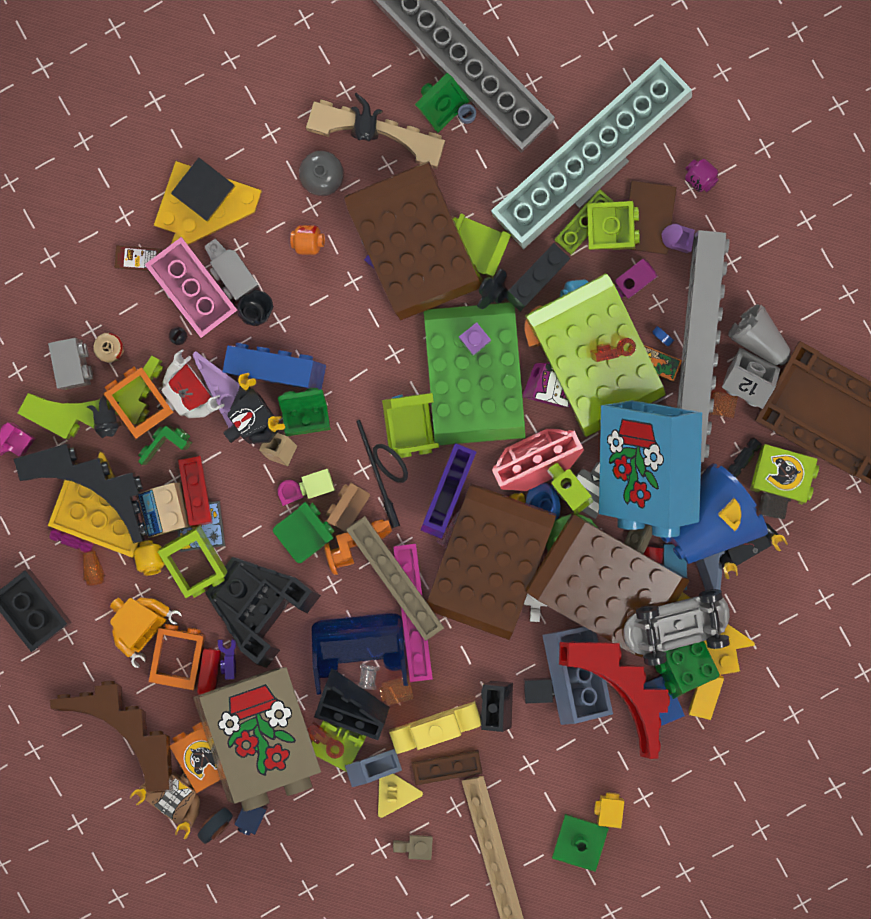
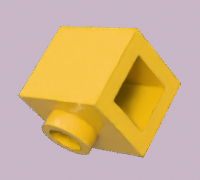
M607 792L606 796L600 795V801L595 802L594 814L598 815V826L621 828L624 799L619 798L620 794Z

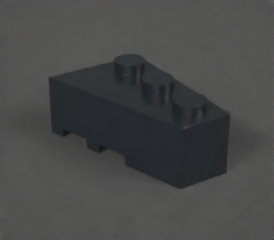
M331 668L314 718L379 740L390 707Z

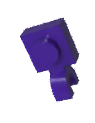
M232 639L231 647L225 648L223 640H218L219 650L225 653L224 660H221V674H225V679H235V648L237 642L235 639Z

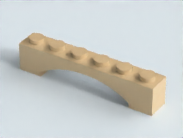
M320 100L319 103H313L306 129L309 132L329 137L332 132L351 130L354 128L355 113L351 108L344 106L341 109L334 108L333 103ZM385 119V122L377 120L376 130L379 134L385 135L406 147L416 157L415 162L417 164L429 161L432 168L438 169L445 145V140L441 139V135L432 132L425 135L419 133L420 129L412 126H407L405 129L398 127V123L392 120Z

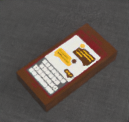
M116 245L114 268L149 271L145 264L161 253L162 249Z

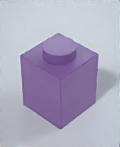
M475 323L459 336L460 341L472 356L491 342V339L478 323Z

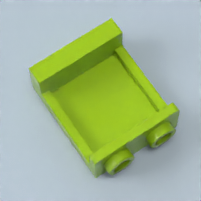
M433 393L382 400L388 446L401 458L411 457V452L419 451V455L433 453V448H439V443H434L428 404L434 402Z

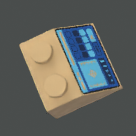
M181 483L163 485L137 495L148 538L190 527Z

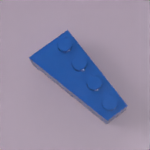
M236 343L235 347L227 345L222 372L236 376L249 373L248 378L261 379L278 384L283 383L299 388H318L322 390L326 365L313 361V356L300 354L299 358L291 357V352L278 350V354L270 353L269 348L257 346L256 350H250L249 345Z

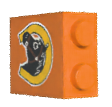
M201 722L192 726L194 731L187 735L185 732H182L173 737L174 742L170 744L173 754L196 793L220 780Z

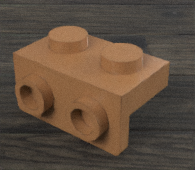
M350 483L349 486L346 484L343 486L338 494L341 497L337 505L332 504L326 513L329 517L327 522L344 532H347L346 529L354 523L370 497L368 492L354 483Z

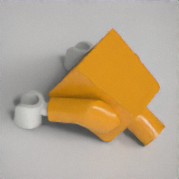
M140 597L134 600L129 598L124 603L120 598H117L110 605V608L116 613L110 620V624L113 626L112 634L115 646L127 657H131L132 665L138 668L140 665L135 661V658L140 657L144 662L146 661V656L140 651L158 631V628L165 623L166 619L164 617L167 616L172 624H178L171 620V616L174 613L179 614L181 617L182 615L177 610L170 611L168 606L156 599Z

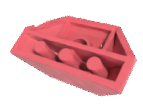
M545 429L505 448L496 466L493 467L492 472L502 490L528 491L553 479L547 470L554 464L558 463L564 471L570 469L584 449L575 431Z

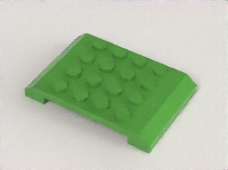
M511 303L489 304L485 309H480L476 305L428 309L424 311L430 392L433 393L434 401L431 404L435 443L449 445L525 438L515 307ZM475 323H478L491 339V342L472 356L460 341L459 336Z

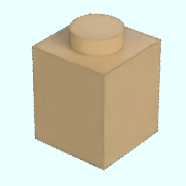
M277 433L270 443H263L259 451L267 459L288 466L297 445L288 436Z

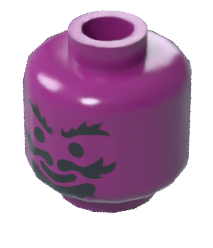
M694 159L685 168L688 171L685 180L697 192L705 191L707 193L719 181L717 178L718 170L706 159H701L698 162Z

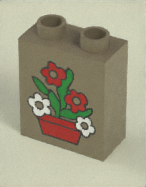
M278 667L193 697L228 802L234 804L241 802L243 811H249L270 803L267 795L268 791L284 786L286 795L289 796L313 787L310 776L321 773L286 667Z

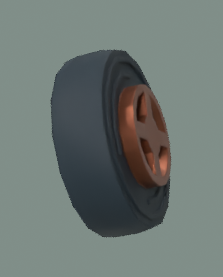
M225 807L219 812H214L202 824V829L197 835L204 844L218 838L230 825L229 822L233 817L232 813Z

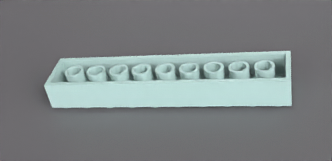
M659 58L491 210L493 217L524 249L692 98V89L662 58Z

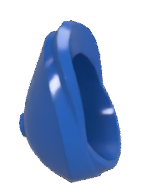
M549 483L540 484L528 491L526 496L527 504L555 513V520L559 519L561 511L559 497Z

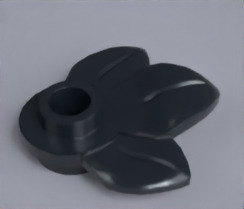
M500 269L494 278L488 277L482 281L478 290L482 296L477 304L478 308L485 309L490 303L495 302L499 304L505 299L504 296L508 292L504 284L507 278L505 270Z

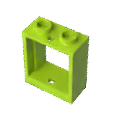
M197 526L165 544L158 551L185 598L191 595L194 598L205 592L204 588L211 584L213 587L219 585L225 580L223 577L228 572L201 526ZM197 541L216 573L189 587L170 555Z

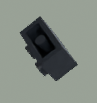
M490 681L483 684L481 691V730L504 732L512 728L513 683Z

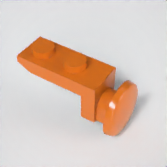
M377 520L371 524L381 539L392 532L389 520ZM348 532L336 536L338 548L331 549L329 542L324 545L327 563L333 575H338L337 568L354 564L350 548L356 547L357 544Z

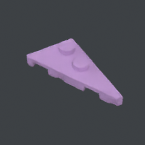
M195 351L193 354L195 363L212 396L220 395L216 402L218 405H225L219 410L228 427H231L233 424L227 414L230 411L240 385Z

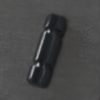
M751 438L747 443L748 446L744 447L733 461L735 463L731 464L727 469L735 478L739 476L742 472L741 469H744L753 458L754 452H757L762 446L761 442L757 439Z

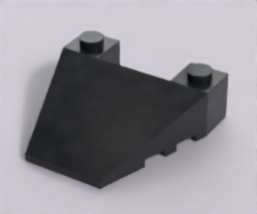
M232 557L225 566L228 571L225 577H223L225 580L215 587L211 585L205 594L218 615L223 619L227 630L234 637L240 651L257 665L267 668L280 649L264 636L290 602L297 609L308 614L321 595L305 582L295 577Z

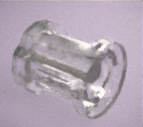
M360 664L361 675L360 682L357 685L363 689L376 690V674L380 667Z

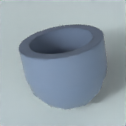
M470 104L462 105L458 110L459 120L464 124L472 123L476 118V109ZM470 112L472 113V115H470L466 119L463 118Z

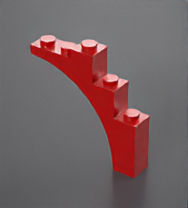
M560 642L559 665L578 667L590 671L611 685L627 704L635 721L639 737L640 757L658 759L661 749L659 741L661 719L659 715L660 713H668V706L670 704L668 690L644 688L646 674L643 666L619 665L622 656L620 643Z

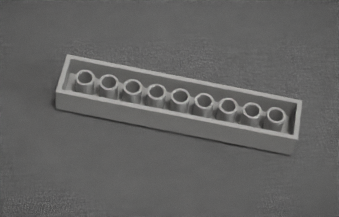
M372 0L444 75L449 73L455 79L467 98L521 153L554 122L555 117L440 0Z
M698 230L694 234L677 408L702 412L701 462H704V458L709 456V444H706V436L711 434L712 422L708 421V416L710 412H713L714 399H711L710 395L711 390H715L716 376L712 375L713 368L717 367L718 353H715V345L720 342L721 331L717 330V324L722 320L723 307H719L721 298H724L725 285L721 283L723 275L726 276L727 262H724V255L729 250V239H726V233Z

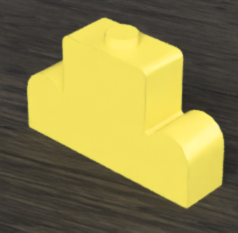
M474 701L390 729L389 734L395 752L398 754L416 747L417 750L459 737L461 732L481 726V718Z

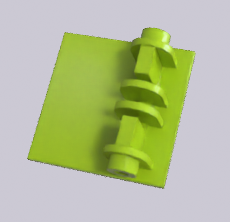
M323 721L312 742V746L317 757L347 772L345 765L353 763L366 736Z

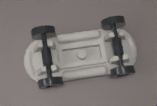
M710 589L700 592L699 596L670 604L640 607L636 609V613L627 620L624 626L623 637L625 643L632 651L644 655V664L648 666L665 663L667 655L663 651L705 640L707 647L710 649L727 647L730 645L729 636L720 634L725 632L729 622L730 610L728 603L723 598L721 590Z

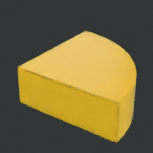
M733 498L718 515L736 531L741 521V508L737 500Z

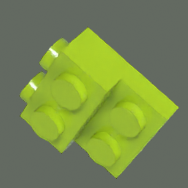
M633 201L587 203L589 250L636 249L635 244L640 243L639 230H635V221H639V208L634 207Z

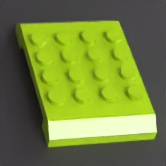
M605 273L525 315L568 399L585 437L601 430V405L631 400L652 403L666 395L663 384L608 274Z

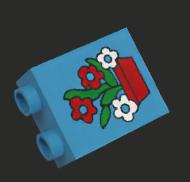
M633 400L601 405L599 514L617 518V527L621 529L637 530L645 528V524L652 525V535L658 537H677L680 535V526L698 523L700 513L702 412Z

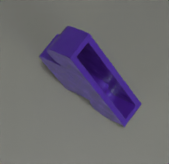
M455 443L420 531L442 539L476 451Z

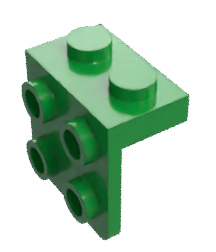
M309 388L305 392L300 393L289 391L278 397L283 424L285 425V436L331 430L328 407L323 390Z
M172 426L159 427L152 436L155 439L149 446L145 445L138 456L141 458L138 462L141 465H147L167 439L181 450H187L193 443L189 440L190 435L181 428L175 429Z
M308 502L303 503L297 510L273 528V533L297 563L304 562L335 538L332 534L335 532L327 521L323 523L318 515L321 512L313 502L310 505Z
M704 641L663 651L666 652L667 661L663 664L655 665L656 670L665 681V689L668 690V694L673 699L719 677L718 669Z

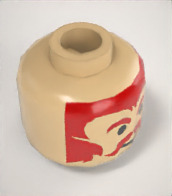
M112 333L99 335L93 345L96 357L107 363L118 361L125 351L122 339Z

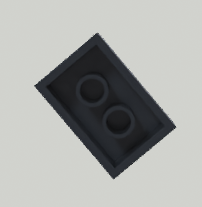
M31 569L23 571L0 589V613L31 652L36 651L72 623Z

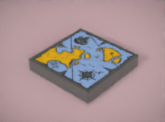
M220 501L209 502L213 523L202 525L201 528L213 548L226 546ZM195 527L177 530L178 537L194 529ZM194 541L180 549V552L199 550L201 547L197 541Z

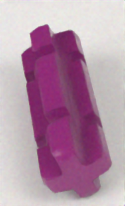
M55 528L51 530L49 535L51 540L61 541L60 543L75 549L80 548L81 551L90 553L94 546V543L82 540V538L66 532L63 533Z

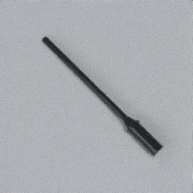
M358 420L356 423L383 496V508H385L391 528L398 527L400 523L393 506L394 503L387 496L361 420Z

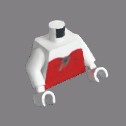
M183 349L176 353L173 362L167 368L161 390L167 399L165 401L172 411L176 410L180 416L185 415L187 418H201L223 408L224 404L218 405L216 402L220 395L213 397L190 365L186 364L191 360V356L183 359L181 355L184 351ZM157 405V408L160 410L162 408L161 405Z

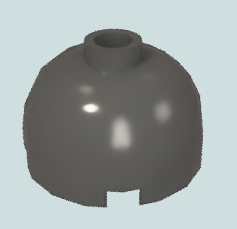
M315 151L308 154L302 160L299 167V179L303 188L310 194L328 196L335 193L343 182L344 169L340 160L334 154L327 151Z

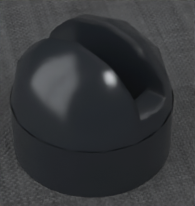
M174 327L170 330L169 340L173 344L182 345L187 341L188 335L183 328ZM180 330L182 333L179 335L176 341L173 340L174 336Z

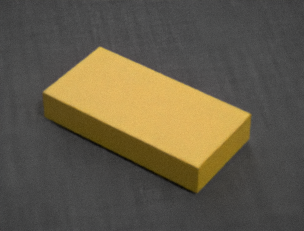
M719 675L717 679L695 689L688 710L689 715L711 720L724 681L723 676Z

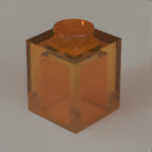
M712 392L711 399H714L713 412H710L709 415L728 419L734 418L738 396Z
M409 675L383 681L382 687L379 688L381 700H386L387 706L414 699Z

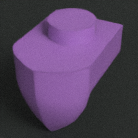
M679 224L669 225L663 230L661 235L666 247L685 253L692 251L695 230Z

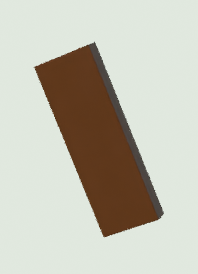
M478 750L412 762L416 786L483 774Z

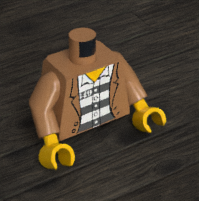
M172 772V792L148 793L144 783L139 789L131 793L130 798L135 794L140 797V801L136 805L146 800L178 824L175 835H177L179 830H184L186 832L184 839H187L190 828L199 815L200 798L185 773L180 776L176 772Z

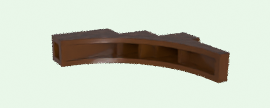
M103 681L101 686H95V695H93V692L79 693V697L62 694L57 695V699L50 700V707L54 711H74L89 714L104 720L114 727L128 741L138 757L144 773L146 792L161 793L173 791L170 736L163 734V731L149 732L150 736H147L146 711L139 709V706H127L125 711H123L122 687L115 684V681Z

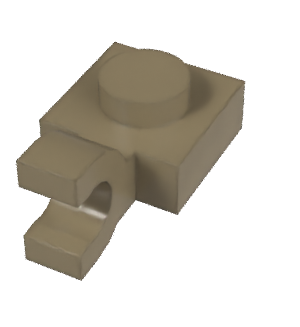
M410 835L409 841L393 840V852H408V859L431 860L433 837Z

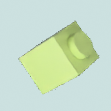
M329 469L301 477L303 482L299 483L303 496L307 495L308 499L335 491Z

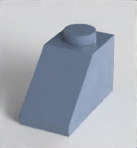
M395 749L345 765L352 787L367 784L402 770Z

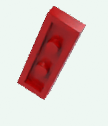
M201 456L178 460L190 528L212 524Z

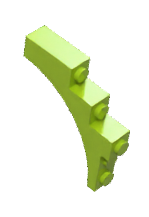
M154 356L150 357L143 368L151 381L153 378L157 379L163 369V366H161L162 361ZM138 376L112 396L116 402H119L118 405L133 424L138 425L147 418L150 412L147 410L149 405L141 400L143 397L146 399L151 391L142 378ZM28 393L18 414L65 439H70L71 436L75 437L80 428V425H78L79 421L93 428V412L87 406L93 405L99 411L100 399L85 403H57ZM107 401V407L110 410V404Z

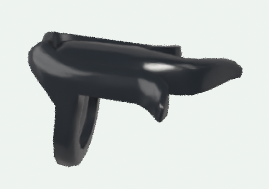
M355 93L356 99L363 106V111L360 115L357 107H351V110L355 113V123L351 136L359 141L376 140L379 136L376 130L377 116L383 113V110L377 109L371 116V108L368 102L358 93Z
M104 395L99 401V411L93 405L87 406L93 412V428L101 438L106 436L113 437L118 427L122 425L120 421L117 422L115 411L111 405L110 410H108L107 399Z

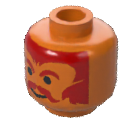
M299 225L291 232V248L301 255H316L319 253L320 248L325 245V235L321 233L316 225Z

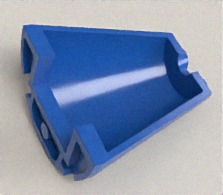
M716 463L709 465L700 478L699 522L680 526V535L677 537H661L665 543L671 542L675 546L673 551L676 556L681 560L684 559L688 564L768 534L765 520L761 514L757 516V509L755 508L757 505L750 494L727 469L722 466L716 468ZM733 498L737 500L741 508V521L736 531L718 515Z

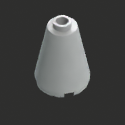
M756 304L740 316L742 320L739 325L734 323L729 330L728 336L733 341L775 366L785 364L790 358L789 353L791 349L762 305Z

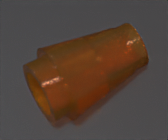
M96 551L84 553L83 581H86L87 586L104 583L106 575Z

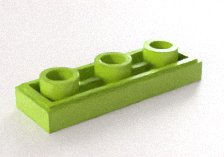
M600 189L588 201V203L614 202ZM587 204L554 240L570 255L588 237V225L585 226L581 222L583 218L588 219Z

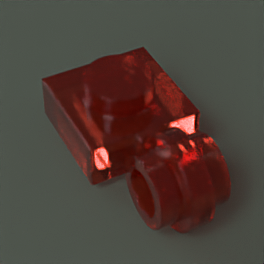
M622 338L616 347L610 346V343L600 344L596 346L597 349L590 351L592 360L600 362L618 358L621 355L630 356L635 352L636 344L630 338ZM629 343V349L624 351V345Z
M313 721L307 729L310 733V739L316 744L321 742L327 745L326 753L329 757L333 759L340 758L344 753L343 743L333 739L328 732L324 731L322 727ZM334 745L338 746L339 752L333 753L331 747Z

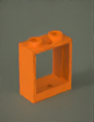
M134 366L123 374L125 376L123 380L117 382L115 379L104 387L106 391L103 395L131 435L136 439L174 412L143 368L136 369ZM140 376L162 408L134 427L112 395Z
M165 624V627L158 628L149 682L194 690L197 685L206 635L200 634L201 630L187 628V631L178 630L179 626ZM164 635L197 641L190 678L158 672Z

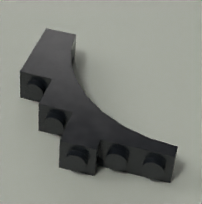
M63 444L14 459L20 481L38 478H58L87 487L104 498L117 511L127 526L133 544L145 541L144 536L147 535L144 522L140 523L138 514L141 513L137 500H133L134 496L141 495L140 489H143V484L140 476H136L135 472L108 479L107 475H110V469L107 461L103 462L102 458H97L76 465L75 461L78 460L77 453L74 447L71 448L70 444Z

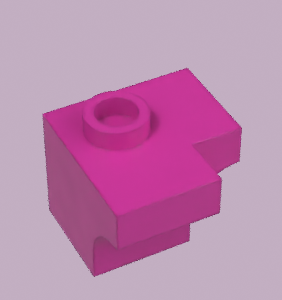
M7 422L0 429V456L11 451L17 456L22 457L36 438L16 424Z

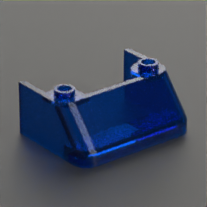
M387 613L317 621L312 625V663L317 695L321 694V678H328L331 668L338 672V664L383 659L386 669L391 671L402 670L403 686H408L403 624L400 615Z

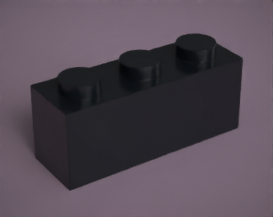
M553 243L508 290L504 297L521 312L571 258Z

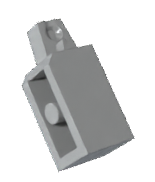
M216 239L205 245V249L211 259L210 264L213 267L210 271L217 281L219 279L223 281L225 287L222 289L229 299L234 297L238 302L243 295H248L259 287L234 250H226Z

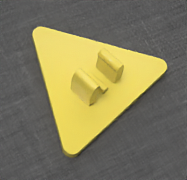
M395 774L380 778L378 816L383 818L422 797L423 792Z

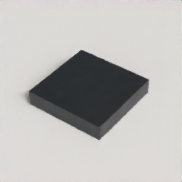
M198 157L171 194L208 222L235 188V185Z

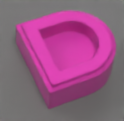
M285 480L278 487V496L283 506L304 497L299 484L293 480Z

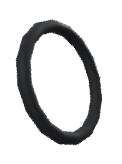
M376 444L373 447V457L379 469L391 480L404 483L408 479V471L402 458L389 446ZM378 449L388 451L398 461L403 470L402 478L392 475L382 465L377 454Z

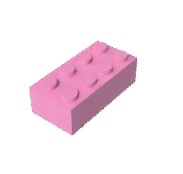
M182 237L145 264L201 338L237 311V308Z

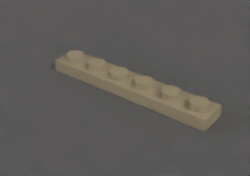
M366 516L346 529L424 640H428L444 629L443 624Z

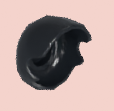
M253 290L250 294L243 295L237 305L238 317L247 325L259 326L268 321L274 307L272 299L267 293L260 290Z

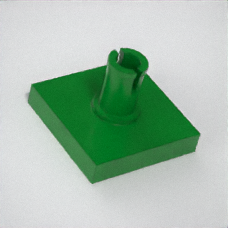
M446 73L434 86L431 83H427L422 87L421 94L423 97L415 106L430 126L439 133L458 114L459 108L464 104H468L470 100L449 73Z
M565 814L552 859L596 872L609 828Z

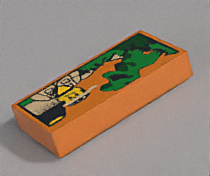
M644 345L658 376L673 382L682 360Z

